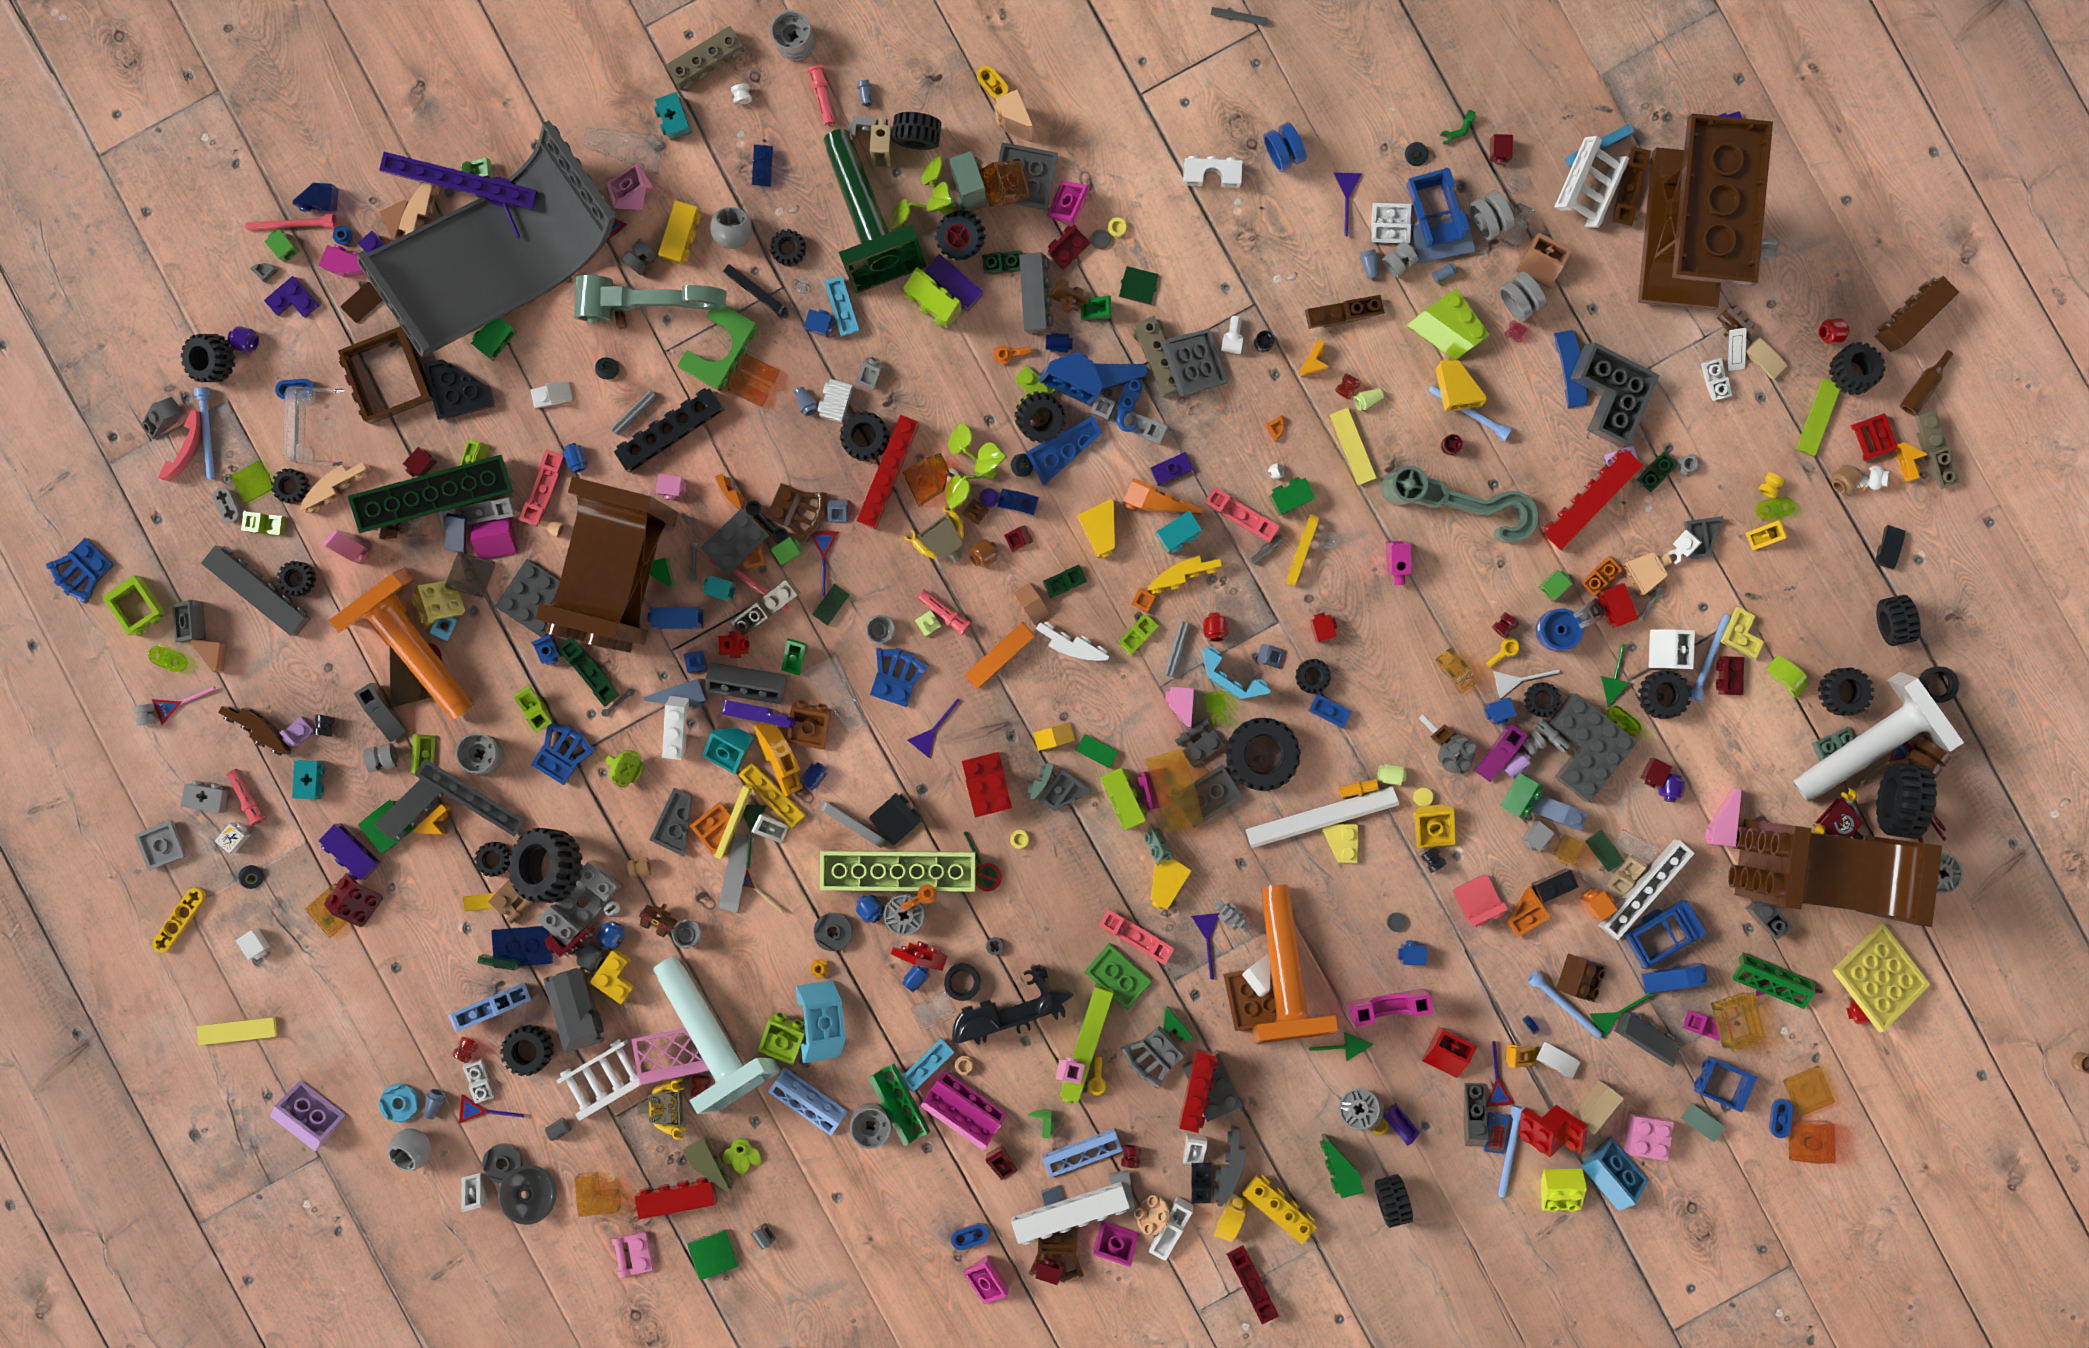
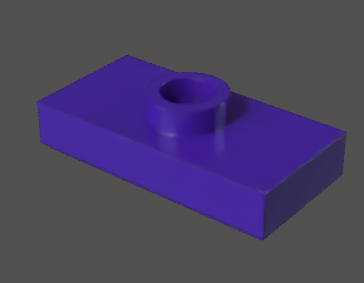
M1185 452L1150 468L1157 485H1161L1193 470Z
M1396 1103L1392 1104L1383 1115L1407 1146L1412 1144L1420 1134Z

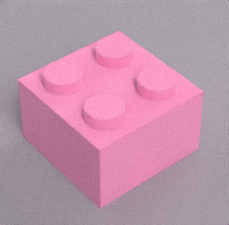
M1629 1113L1624 1151L1632 1156L1668 1161L1674 1122L1667 1118Z

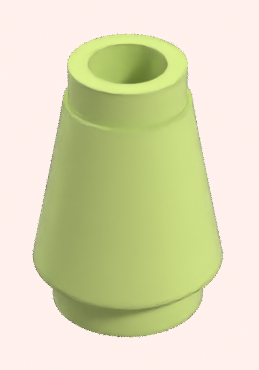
M1378 388L1359 392L1354 396L1353 400L1359 411H1365L1383 399L1384 396L1381 389Z

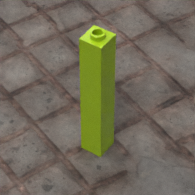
M1097 984L1094 986L1071 1057L1077 1059V1063L1085 1065L1081 1084L1064 1081L1060 1091V1097L1067 1103L1079 1102L1113 997V989Z

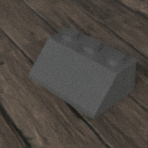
M1633 1011L1632 1014L1625 1012L1613 1031L1662 1062L1674 1067L1680 1046L1675 1042L1676 1038L1667 1032L1665 1034L1658 1031L1659 1027L1650 1021L1646 1024L1642 1021L1643 1017Z

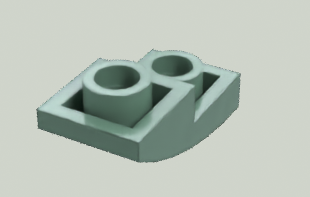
M1848 726L1813 742L1812 746L1819 761H1822L1855 738Z
M1046 763V766H1041L1039 777L1043 779L1042 781L1034 779V783L1029 784L1027 794L1031 795L1030 799L1034 800L1043 790L1051 775L1054 764Z
M1691 1103L1681 1117L1683 1121L1713 1142L1717 1140L1726 1128L1724 1124L1712 1115L1707 1114L1694 1103Z

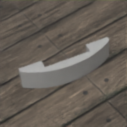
M1099 395L1090 412L1118 426V404ZM1133 411L1129 412L1124 419V424L1127 427H1132L1135 423L1138 424L1137 428L1131 433L1157 444H1160L1168 428L1164 424L1151 418L1148 419Z
M510 497L476 502L438 512L444 531L447 513L467 516L466 525L515 516Z
M735 835L719 903V909L738 913L747 871L748 836ZM752 838L751 853H752V849H753V844H754L755 838Z

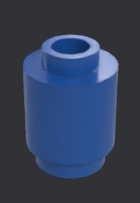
M572 443L565 446L566 449L563 451V454L572 473L585 470L587 468V460L581 445Z
M913 965L903 977L904 981L902 984L911 992H914L916 989L919 990L930 976L927 973L929 969Z

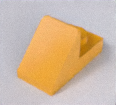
M1320 339L1316 341L1298 373L1300 377L1328 369V365L1316 359H1320L1325 351V348H1323L1324 341Z
M1905 442L1897 444L1898 449L1895 450L1904 481L1907 482L1920 478V470L1914 459L1928 454Z
M447 803L441 804L413 831L425 834H447L438 821L441 823L449 816L450 806Z
M1507 1045L1506 1063L1509 1064L1508 1067L1536 1066L1537 1046Z

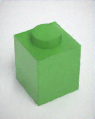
M279 229L271 232L268 235V239L264 241L278 259L285 263L300 251L291 239Z
M789 537L773 547L771 551L783 567L801 556L800 550L803 548L797 539L793 541Z
M1556 570L1538 588L1553 601L1572 583L1569 581L1570 577L1567 573Z

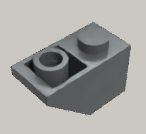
M173 397L153 403L141 424L144 431L154 439L177 423L183 411Z
M1754 900L1745 908L1755 921L1776 940L1792 928L1773 904Z

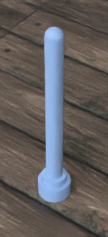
M1433 385L1430 386L1429 392L1442 399L1440 389ZM1472 408L1460 410L1495 431V434L1498 435L1497 438L1502 441L1506 440L1512 430L1508 425H1498Z
M194 388V397H197L200 406L206 474L209 480H213L215 473L207 400L211 396L210 388Z
M1729 614L1723 615L1695 686H1692V689H1689V693H1692V697L1689 698L1701 702L1703 699L1704 690L1702 688L1720 646L1722 636L1730 621Z
M1538 970L1529 976L1527 982L1532 987L1541 988L1596 1038L1602 1036V1032L1545 983L1543 975Z
M1512 1105L1510 1112L1513 1122L1498 1195L1502 1198L1506 1196L1520 1127L1521 1111L1525 1109V1107Z

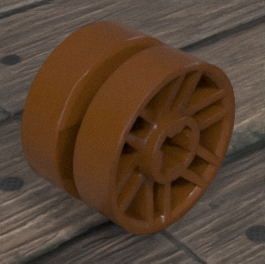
M1920 738L1914 745L1915 750H1911L1905 757L1909 764L1928 767L1935 778L1942 771L1941 766L1945 767L1951 759L1950 755L1941 747L1924 738Z

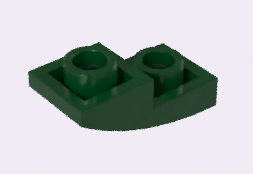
M1019 250L1006 253L983 254L984 274L1020 271L1019 255H1023V252Z
M1663 451L1637 480L1651 493L1678 463Z

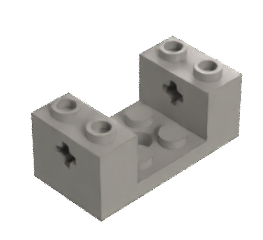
M595 860L588 861L583 866V869L580 870L581 878L580 881H577L575 890L570 891L571 894L567 898L549 906L538 919V922L566 946L586 929L605 904L609 902L623 885ZM583 896L587 899L586 907L579 906V897Z

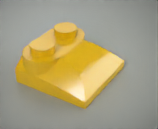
M1445 804L1422 806L1414 811L1413 818L1415 820L1417 848L1455 845V818L1452 806Z

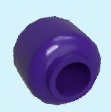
M242 326L235 327L233 331L229 332L227 337L230 346L235 351L251 353L257 349L259 344V336L253 329Z
M1669 774L1663 787H1659L1658 794L1664 797V801L1675 803L1676 799H1681L1684 796L1685 781L1681 779L1680 775Z

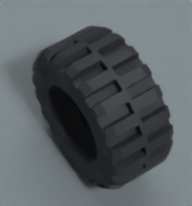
M1254 718L1240 724L1232 732L1233 734L1228 739L1225 752L1227 757L1226 763L1231 774L1245 787L1257 791L1278 789L1282 785L1287 784L1290 778L1296 774V769L1300 765L1301 749H1299V741L1294 736V732L1286 724L1272 718ZM1259 736H1267L1274 739L1281 750V758L1278 765L1268 772L1253 770L1245 759V750L1248 743Z
M1897 762L1889 766L1887 771L1884 772L1877 793L1876 815L1878 816L1879 828L1886 835L1916 839L1927 832V828L1932 823L1931 819L1934 817V809L1937 802L1935 776L1928 767Z
M533 828L525 832L516 841L517 844L511 850L513 851L512 855L509 856L510 866H508V872L511 875L509 876L510 882L514 884L513 888L518 892L519 896L532 902L554 903L567 898L571 894L570 891L575 890L577 887L576 883L581 878L580 870L583 869V864H581L583 858L582 854L579 853L580 847L578 843H575V839L571 835L556 829ZM548 852L549 869L543 879L541 866L543 858Z

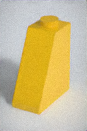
M1444 359L1438 364L1435 371L1445 412L1483 406L1487 400L1485 394L1459 360Z
M1111 498L1077 515L1096 557L1101 556L1102 559L1112 555V550L1115 549L1114 501Z
M1173 858L1170 861L1161 860L1159 866L1155 862L1150 899L1153 901L1152 905L1160 910L1162 908L1167 910L1192 870Z

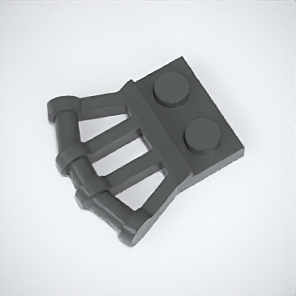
M1160 1025L1143 1040L1126 1044L1120 1048L1122 1054L1126 1056L1129 1068L1131 1070L1134 1069L1141 1080L1144 1079L1152 1083L1157 1089L1162 1084L1167 1071L1186 1055ZM1145 1047L1146 1050L1135 1059L1131 1050ZM1152 1054L1155 1060L1144 1069L1139 1063ZM1161 1064L1163 1069L1159 1078L1149 1074V1072Z

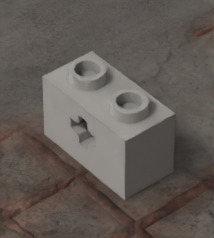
M192 780V783L184 784L181 807L224 813L226 812L229 789H223V785L220 784L205 786L202 781Z

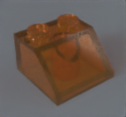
M1020 161L992 162L979 170L989 207H1002L1031 198Z
M1827 1120L1792 1121L1791 1131L1788 1135L1789 1160L1815 1164L1836 1163L1835 1124Z

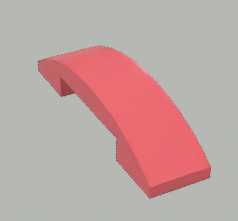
M191 410L184 424V427L190 429L174 463L170 461L165 462L158 476L159 479L165 481L172 480L187 467L194 457L202 437L201 415L199 411Z
M548 449L545 450L539 465L540 471L528 502H525L519 521L536 527L539 525L555 490L562 469L564 455Z
M1215 486L1204 502L1227 519L1269 543L1280 527L1268 518L1262 517L1234 500L1230 495Z
M1110 909L1107 910L1099 924L1103 929L1118 936L1166 965L1175 949Z

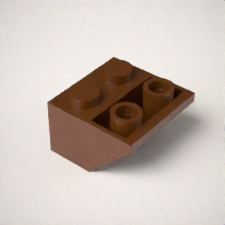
M1568 953L1556 990L1580 999L1595 1002L1599 995L1601 982L1605 977L1606 966Z

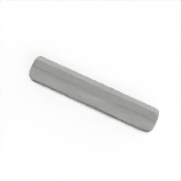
M649 390L611 427V430L616 435H620L657 399V395Z
M1181 621L1165 669V675L1175 676L1190 624Z

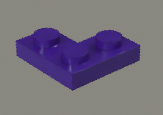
M291 276L264 299L265 303L277 316L293 305L306 318L320 306L294 276Z

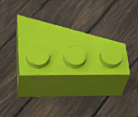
M1120 767L1100 776L1124 831L1145 822L1144 816L1146 812L1142 804L1138 805L1136 801L1138 795L1135 788H1130L1128 781L1131 779L1126 769L1122 771Z

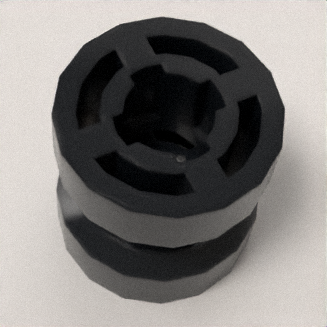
M1266 330L1259 332L1254 340L1256 350L1263 353L1268 352L1274 344V335Z
M315 715L316 725L313 727L312 734L332 737L333 730L331 726L334 724L335 717Z
M1437 847L1426 851L1420 856L1428 864L1427 868L1430 873L1441 869L1447 864L1445 859L1439 855L1440 851Z

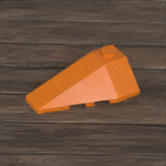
M1135 478L1132 479L1123 501L1127 509L1135 512L1137 509L1181 514L1190 510L1191 514L1201 515L1203 509L1184 500H1175V497L1169 493H1158L1156 487Z

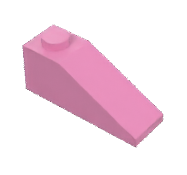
M334 529L322 543L325 547L355 563L364 561L368 556L367 552L370 550L354 534Z
M1732 788L1709 823V828L1706 829L1705 838L1707 843L1736 847L1742 789Z

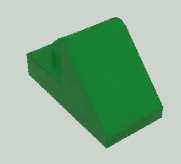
M787 639L781 671L800 676L804 656L808 650L806 643Z
M1166 1006L1164 1008L1162 1029L1168 1034L1175 1028L1176 1031L1174 1033L1181 1041L1185 1039L1189 1042L1193 1038L1192 1034L1169 1007Z

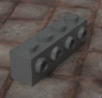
M1042 252L1019 255L1024 331L1028 334L1051 332L1053 316L1050 314V307H1052V298L1049 295L1051 280L1047 271L1050 268L1049 258Z
M711 662L706 675L705 692L781 704L786 690L787 675Z
M419 779L375 823V826L391 841L395 838L399 840L406 833L404 829L409 824L413 826L420 819L418 815L423 810L427 812L434 805L432 801L437 796L441 798L444 793Z

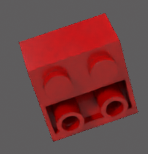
M1438 1026L1422 1061L1458 1078L1469 1065L1477 1046Z

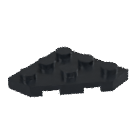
M443 359L424 364L438 420L495 407L490 387Z

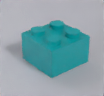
M1189 510L1159 529L1155 535L1166 553L1172 552L1174 554L1184 547L1183 543L1186 541L1190 544L1198 539L1202 529Z

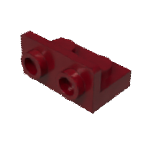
M1075 224L1072 227L1067 226L1061 233L1063 236L1058 241L1054 239L1048 245V255L1063 271L1091 244L1077 229Z
M1719 656V660L1716 662V670L1719 671V678L1716 680L1718 695H1743L1744 657Z

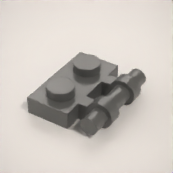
M1207 719L1202 722L1198 721L1194 724L1193 728L1187 732H1182L1180 737L1175 739L1178 746L1184 742L1188 746L1182 752L1192 767L1225 746L1214 730L1206 733L1205 728L1210 725ZM1200 733L1202 738L1192 743L1190 738Z

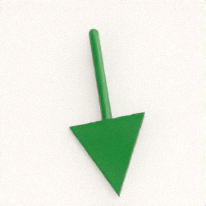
M1625 644L1621 645L1613 679L1601 676L1608 707L1629 684V682L1617 680Z
M1344 1032L1345 1045L1310 1047L1309 1051L1345 1049L1347 1061L1374 1044Z

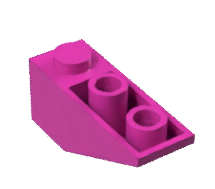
M336 244L334 247L326 246L318 266L341 277L365 275L357 263L356 252L349 254L345 252V248Z

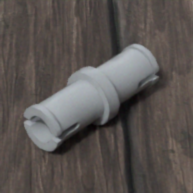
M1544 718L1534 726L1561 753H1564L1571 746L1570 743L1558 734L1559 731L1557 729L1554 730Z

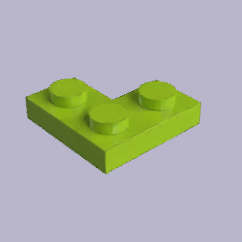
M1027 365L1014 379L1019 386L1028 392L1027 394L1033 395L1035 391L1039 393L1043 391L1052 395L1055 392V389L1038 382L1039 375ZM1041 408L1036 409V410L1032 413L1031 419L1036 415V413H1037Z

